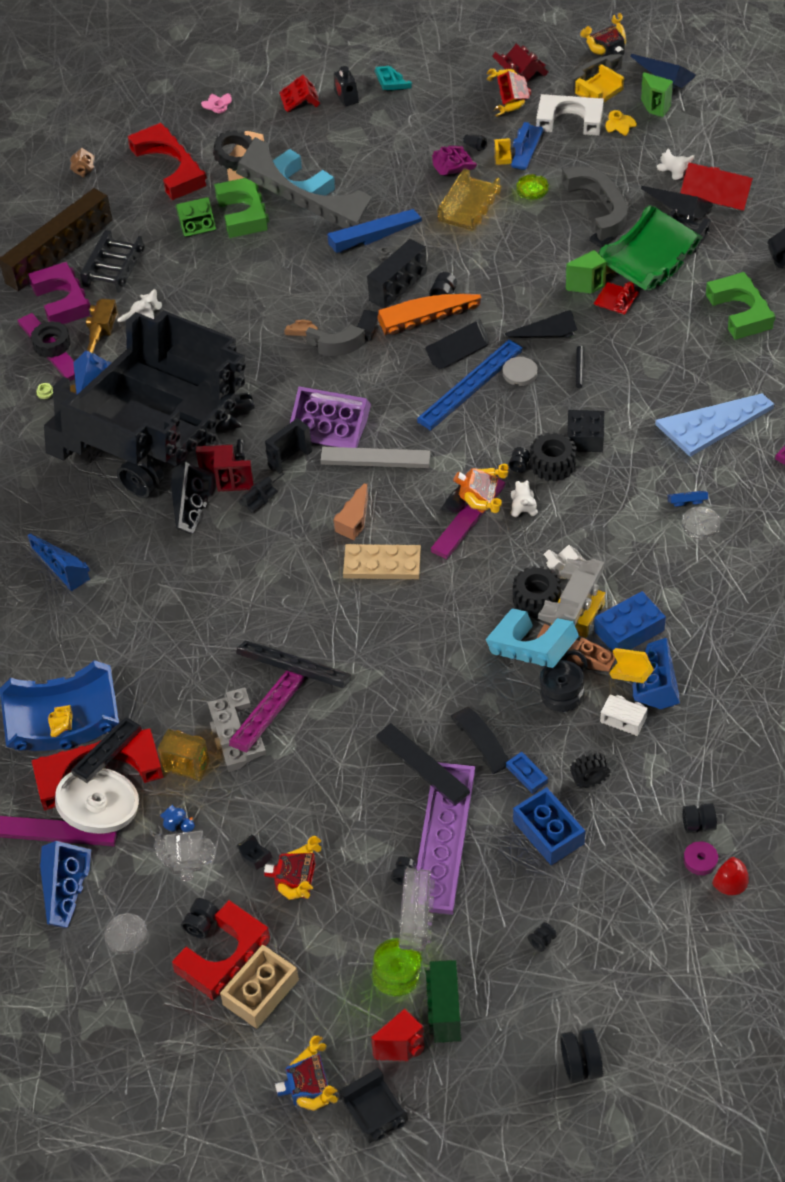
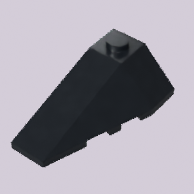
M641 186L643 191L672 210L674 208L677 209L678 214L683 215L684 219L694 221V218L701 219L713 205L712 202L700 197Z
M567 310L508 331L505 335H565L566 338L575 335L574 331L578 329L572 311Z

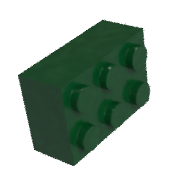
M456 960L430 961V970H426L429 1035H434V1043L460 1042L461 1024Z

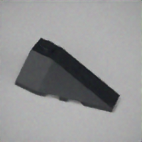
M188 462L173 468L171 490L176 529L193 534L201 518L200 514L207 505L206 501L213 492L215 474Z

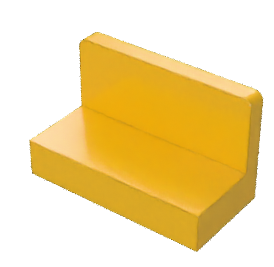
M618 648L613 650L617 664L610 671L612 679L644 683L654 671L645 652Z

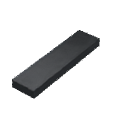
M125 717L71 770L72 774L88 783L142 730L141 725Z

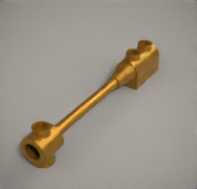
M100 299L96 305H91L90 314L92 317H87L86 326L90 330V342L87 351L93 353L101 336L111 335L118 312L115 300ZM76 385L70 386L71 392L76 393Z

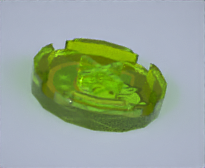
M528 174L518 179L516 191L522 198L529 200L540 199L547 194L549 184L543 176L538 177L536 174Z

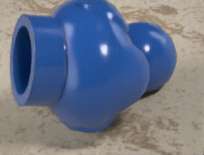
M171 805L160 815L163 818V826L168 831L174 832L176 830L175 827L179 824L181 830L185 833H189L194 829L193 817L186 818V812L182 808H175Z

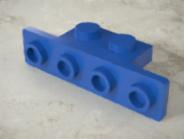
M524 122L522 128H519L517 138L513 142L515 156L511 163L512 168L527 169L542 135L543 127L533 126L530 123Z

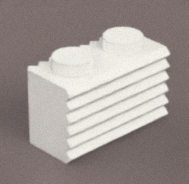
M609 695L601 710L600 722L638 736L647 718L648 708L639 702L627 701L622 696Z

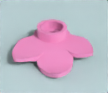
M211 94L208 101H203L201 104L203 108L221 114L227 110V105L232 100L230 94H225L221 98Z

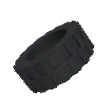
M60 322L41 323L31 333V341L35 353L45 358H54L64 354L71 344L68 329ZM49 336L59 337L57 341L52 343L42 342L43 339Z

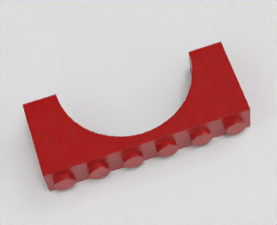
M162 123L127 136L129 148L136 157L151 153L170 155L180 162L178 169L172 175L163 179L165 192L172 201L206 187L205 179H207L205 171L199 168L198 163L192 160L191 155L186 153L183 145L177 142L176 137L172 136L169 129L165 128Z
M150 728L142 729L113 758L134 767L141 775L144 783L164 778ZM100 741L31 760L44 811L56 808L55 795L58 784L66 775L71 773V770Z

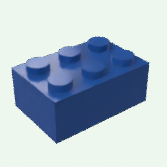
M641 591L595 616L594 632L612 652L615 648L631 650L665 630L666 616Z
M547 787L513 808V822L550 865H553L585 844V830Z

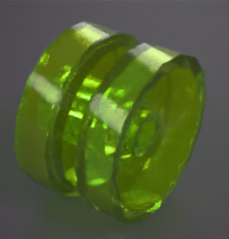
M399 938L389 939L379 944L374 952L372 979L379 991L397 997L407 995L416 988L419 983L422 961L418 948L413 943Z

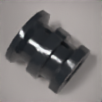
M543 922L540 925L541 928H537L534 934L530 933L528 935L530 944L540 952H543L545 946L551 943V939L554 940L557 937L555 929L546 922Z

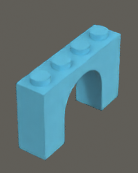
M291 149L272 160L276 168L288 181L307 192L326 196L335 190L334 177L324 170L305 181H292L288 179L291 175L302 169L301 156Z
M511 609L485 640L490 652L494 655L554 668L579 635L573 621L557 618L542 636L532 641L523 642L521 640L533 627L532 622L526 611Z

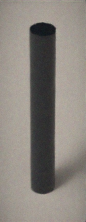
M577 346L576 388L583 387V346Z

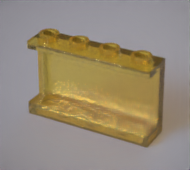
M464 168L438 207V221L474 231L481 224L483 216L488 213L490 205H493L495 197L501 192L500 178H496L493 183L470 178V170Z

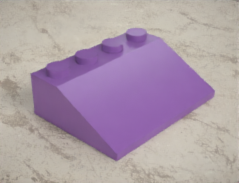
M298 387L290 423L298 418L309 426L311 443L331 447L357 448L368 419L371 404L367 398Z

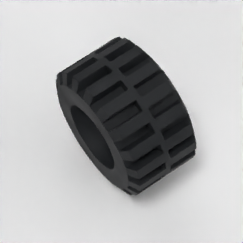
M553 432V434L545 433L544 436L540 435L538 439L535 438L530 446V468L535 475L538 474L540 479L545 478L546 481H549V479L556 481V479L563 480L564 477H569L570 473H573L576 465V447L569 437Z
M532 566L529 569L527 567L524 569V572L520 571L518 576L514 578V606L516 609L526 611L529 617L534 616L533 618H538L539 612L544 607L545 600L557 603L561 597L560 578H557V574L555 572L552 573V570L549 568L544 569L542 566L540 568ZM537 590L542 591L543 593L535 594L531 593V591Z

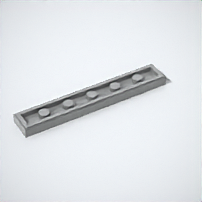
M322 447L320 461L323 465L429 468L430 451Z

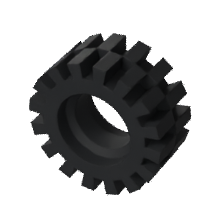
M588 753V756L582 755L581 759H575L576 762H572V766H570L574 782L580 788L584 786L589 788L590 785L595 787L597 783L600 785L602 784L601 781H606L611 773L605 756L598 753L594 755Z

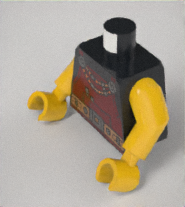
M621 13L618 14V19L615 18V15L612 17V23L616 27L613 25L590 35L592 32L591 27L587 26L585 29H582L580 35L587 39L586 42L592 53L599 54L602 57L615 54L624 55L626 36L623 25L620 24L622 20Z

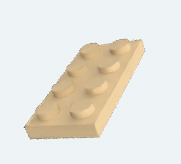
M346 544L343 577L350 579H419L421 545Z

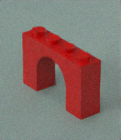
M230 900L215 914L217 926L238 941V947L234 954L226 960L211 962L203 959L186 946L172 961L176 974L213 1001L218 995L220 996L221 991L262 945L266 946L270 940L268 927Z

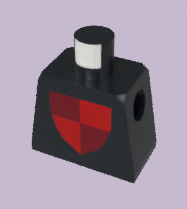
M347 66L340 67V71L334 73V91L344 107L359 103L356 80Z

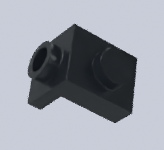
M250 835L237 845L243 861L256 870L265 866L273 858L269 850L259 845L254 835Z

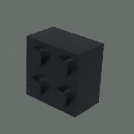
M568 410L567 437L574 442L576 452H603L605 411Z

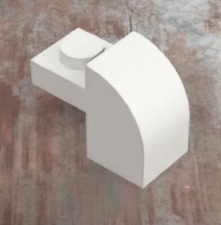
M570 545L564 548L558 555L551 550L544 553V556L548 559L546 562L548 568L552 570V573L555 572L557 578L566 579L560 577V572L564 569L567 558L586 561Z

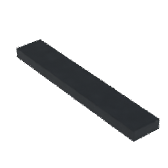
M247 640L239 645L236 650L238 655L340 688H344L351 681L352 674Z
M392 723L376 735L377 740L454 806L470 794L469 789Z

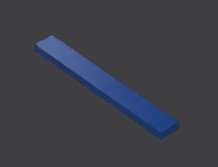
M511 340L505 342L417 418V422L431 431L502 370L506 361L517 357L522 352V347Z

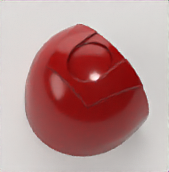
M731 857L719 868L714 876L712 885L723 894L738 895L746 890L749 883V875L744 863L735 857Z

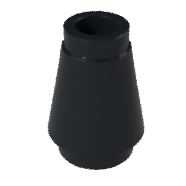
M466 134L463 138L464 144L477 151H483L487 147L488 142L483 135Z

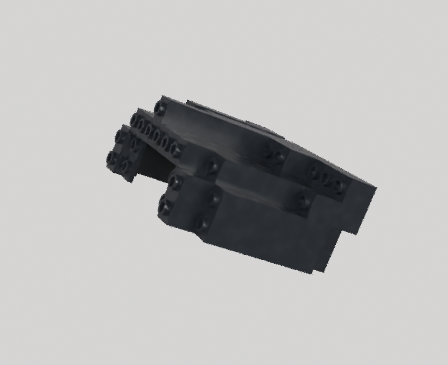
M165 310L154 319L135 312L126 320L127 349L78 394L71 392L70 379L65 377L53 386L54 416L44 424L46 454L64 461L74 452L82 455L87 449L94 446L145 468L155 463L157 459L177 466L196 446H210L215 443L217 438L216 425L223 421L230 411L234 410L236 406L235 392L245 384V355L236 352L235 338Z

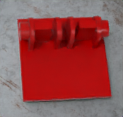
M607 282L593 305L625 315L639 292L634 291L633 282L626 283L624 287Z

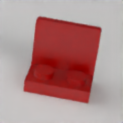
M304 74L279 92L286 112L291 111L305 99L315 107L320 105L314 85Z

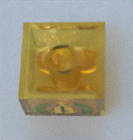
M167 729L158 746L163 771L201 781L210 763L205 739L199 736L184 734L179 730Z

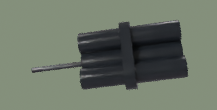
M282 473L274 481L270 477H266L259 484H254L239 500L240 505L247 507L252 513L261 505L267 504L268 500L278 492L272 484L285 473Z

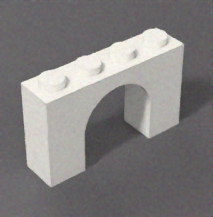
M541 94L536 126L543 127V132H552L554 120L559 115L574 113L584 119V135L599 136L604 99Z

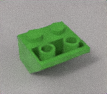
M643 73L641 100L649 113L664 117L671 107L673 81Z
M208 197L176 204L175 207L184 237L216 230Z
M595 250L566 264L567 291L593 293L605 286L606 261Z

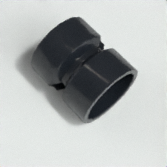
M448 272L439 273L429 291V296L453 294L458 284L456 277Z
M713 803L701 804L699 808L695 805L683 806L682 816L686 833H696L699 829H702L704 832L717 829L716 811Z
M196 898L190 908V913H187L181 923L182 929L195 938L204 939L211 928L210 924L215 922V914L219 909L206 899Z

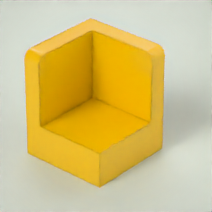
M509 138L494 139L496 165L512 163L511 141Z

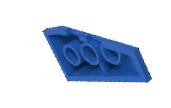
M667 638L648 643L645 653L654 671L644 683L633 682L634 700L658 709L680 704L679 691Z
M59 841L42 846L40 869L48 925L62 928L68 927L76 907L75 901L83 888V880L90 870L91 849Z

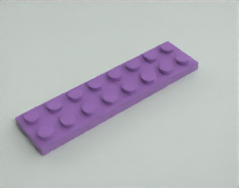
M439 763L469 789L470 794L454 806L430 785L410 910L453 915L475 766Z

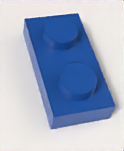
M707 491L668 495V502L673 503L674 506H683L685 502L692 501V504H701L703 500L708 499Z
M520 752L506 762V767L532 794L548 783V778L523 752Z

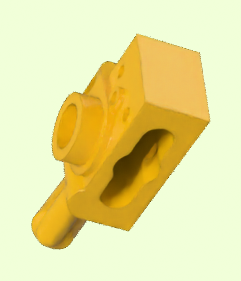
M71 705L55 707L54 712L49 714L48 722L51 729V737L56 738L64 731L72 730L73 714Z

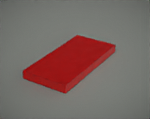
M689 162L680 193L700 197L714 204L744 211L753 178Z

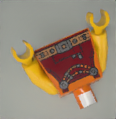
M501 464L497 470L495 468H472L465 475L457 472L453 481L461 485L460 498L465 500L472 509H477L481 513L488 509L493 513L499 512L502 500L494 498L498 482L496 475L503 479L508 476V465Z

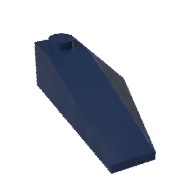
M635 54L630 56L653 75L673 81L672 89H675V87L683 88L696 76L695 73L680 65Z

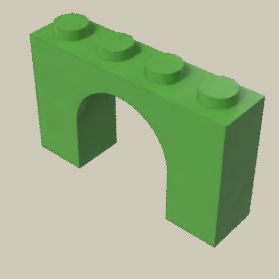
M246 178L214 184L219 207L236 203L250 205L245 211L224 215L229 238L268 230V213H265V205L261 203L262 197L256 183Z
M745 272L707 282L706 296L712 306L729 301H741L751 307V309L729 316L727 329L735 340L773 329L776 319L775 314L769 309L766 300H763L759 290L754 287L751 278H748Z

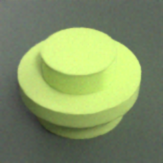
M49 383L40 384L37 388V396L41 399L52 397L53 387Z

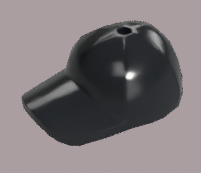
M458 485L441 507V511L455 514L462 510L466 501L459 496L461 485Z

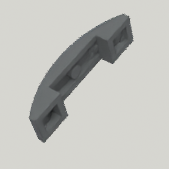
M621 54L608 55L583 65L572 76L571 91H575V82L579 78L587 81L598 74L601 64L614 72L621 69L623 56Z

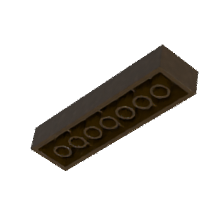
M96 188L91 189L1 256L0 267L5 284L19 292L31 283L28 274L55 265L113 221L108 195Z

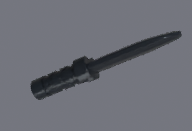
M242 439L237 440L236 461L245 460L244 440Z

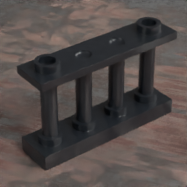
M105 230L80 273L82 285L89 287L94 280L115 283L116 291L120 293L122 288L125 287L127 279L141 253L145 250L142 236H138L135 243L114 240L111 231ZM119 247L130 249L129 254L112 252L110 249ZM106 258L124 260L123 265H116L103 261ZM100 269L117 271L118 274L115 277L98 274L97 272Z

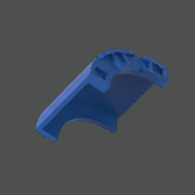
M95 660L85 668L75 672V676L69 679L61 677L47 680V684H35V681L10 678L0 688L6 747L17 751L70 749L72 746L86 743L110 732L119 724L111 667ZM71 705L73 714L72 730L64 731L56 738L51 737V729L48 722L49 714L54 712L55 707Z

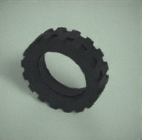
M228 130L226 133H220L214 142V159L219 162V165L225 166L226 169L230 168L236 171L242 157L230 156L225 153L222 147L228 144H237L247 151L253 141L251 136L245 135L244 132L240 133L237 130L231 132Z

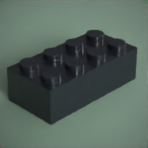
M409 239L367 276L369 301L383 309L387 308L400 295L404 294L411 285H414L421 276H424L427 272L426 246Z

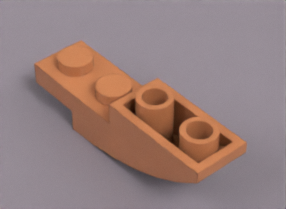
M544 623L537 638L542 636L550 626ZM581 637L580 641L576 639L569 648L580 651L585 656L588 663L587 668L609 671L615 660L613 652ZM569 655L567 657V661L581 667L583 666V662L577 655Z

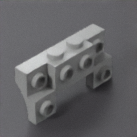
M567 558V563L564 569L561 570L560 577L570 580L560 597V603L545 600L544 607L538 614V619L553 624L559 618L573 621L574 625H576L579 617L583 616L585 610H589L592 596H596L599 585H597V582L604 570V562L596 559L578 561Z
M245 687L226 692L227 697L208 702L212 722H209L212 734H217V737L214 738L217 750H222L228 772L239 770L251 760L266 755L261 736L247 753L229 746V740L240 728L237 712L251 707Z

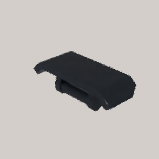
M478 319L426 346L425 350L432 365L441 369L488 345L489 340L481 320Z

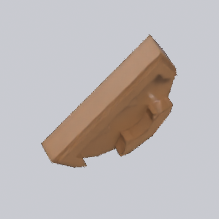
M296 320L290 326L287 325L285 335L306 336V330L309 327L318 330V327L309 320Z

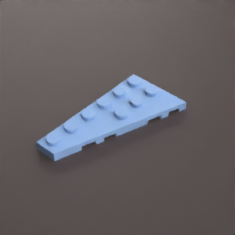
M758 394L657 419L655 425L691 457L774 408V403L764 394Z

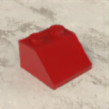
M403 1009L371 1037L373 1057L376 1060L409 1061L413 1056H419L425 1047L423 1026L406 1009Z

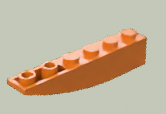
M444 294L418 298L379 310L377 319L384 335H394L404 329L410 330L420 324L426 325L432 320H441L451 314L457 315L467 309L473 310L480 305L482 297L476 294Z

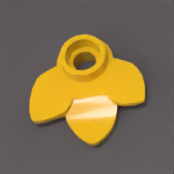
M613 110L609 113V120L605 124L608 133L616 130L624 136H627L629 127H636V121L631 116L624 115L618 110Z

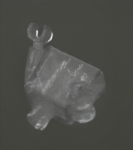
M159 826L160 833L158 835L152 834V829L150 828V834L155 838L153 843L158 859L165 867L171 868L173 874H180L182 881H191L193 879V872L201 871L203 865L213 862L215 846L210 839L204 838L203 830L163 835V839H161L162 828Z

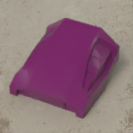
M442 146L440 150L434 151L432 155L433 166L440 175L460 173L472 170L477 166L466 153L463 146Z

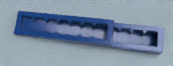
M414 209L328 233V244L336 253L361 242L366 246L422 221V218Z

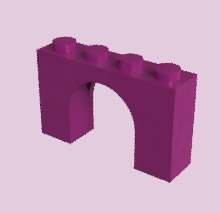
M67 262L28 274L36 297L56 290L69 292V295L65 298L44 305L48 322L54 321L66 324L90 316L89 309L91 305L89 299H85V292L83 288H79L81 287L78 278H74V270L72 267L69 268Z

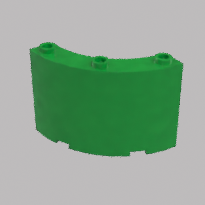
M649 205L643 210L641 218L626 235H623L615 243L605 244L598 254L606 261V266L645 291L655 289V285L661 286L683 266L684 262L682 260L687 254L691 255L703 237L658 208Z

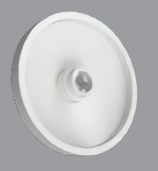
M103 768L88 783L74 776L72 772L69 773L58 784L55 795L56 809L69 825L85 832L99 834L114 832L127 826L134 819L139 803L137 790L131 781L120 773Z

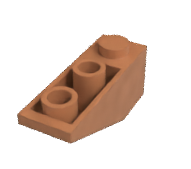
M364 483L360 489H357L351 500L345 503L342 511L334 517L335 532L352 540H355L364 529L368 502L367 484Z

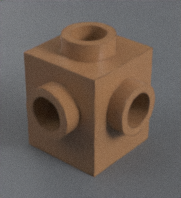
M81 147L71 157L70 169L82 177L87 173H91L94 168V155Z

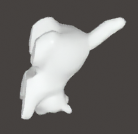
M667 149L665 153H662L660 158L662 164L657 165V169L662 172L671 171L672 178L680 180L684 177L688 163H691L694 156H673L670 150Z
M153 289L150 294L140 295L142 299L135 302L130 311L118 318L117 321L124 322L135 312L154 319L153 312L162 307V303L157 300V290Z
M517 481L515 483V490L511 491V498L513 500L511 515L518 517L522 512H528L531 516L537 515V504L533 498V490L529 488V481L524 483Z

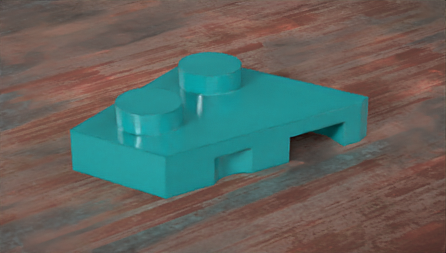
M391 66L375 67V74L383 90L410 89L412 87V82L410 80L406 82L403 79V75L396 72Z

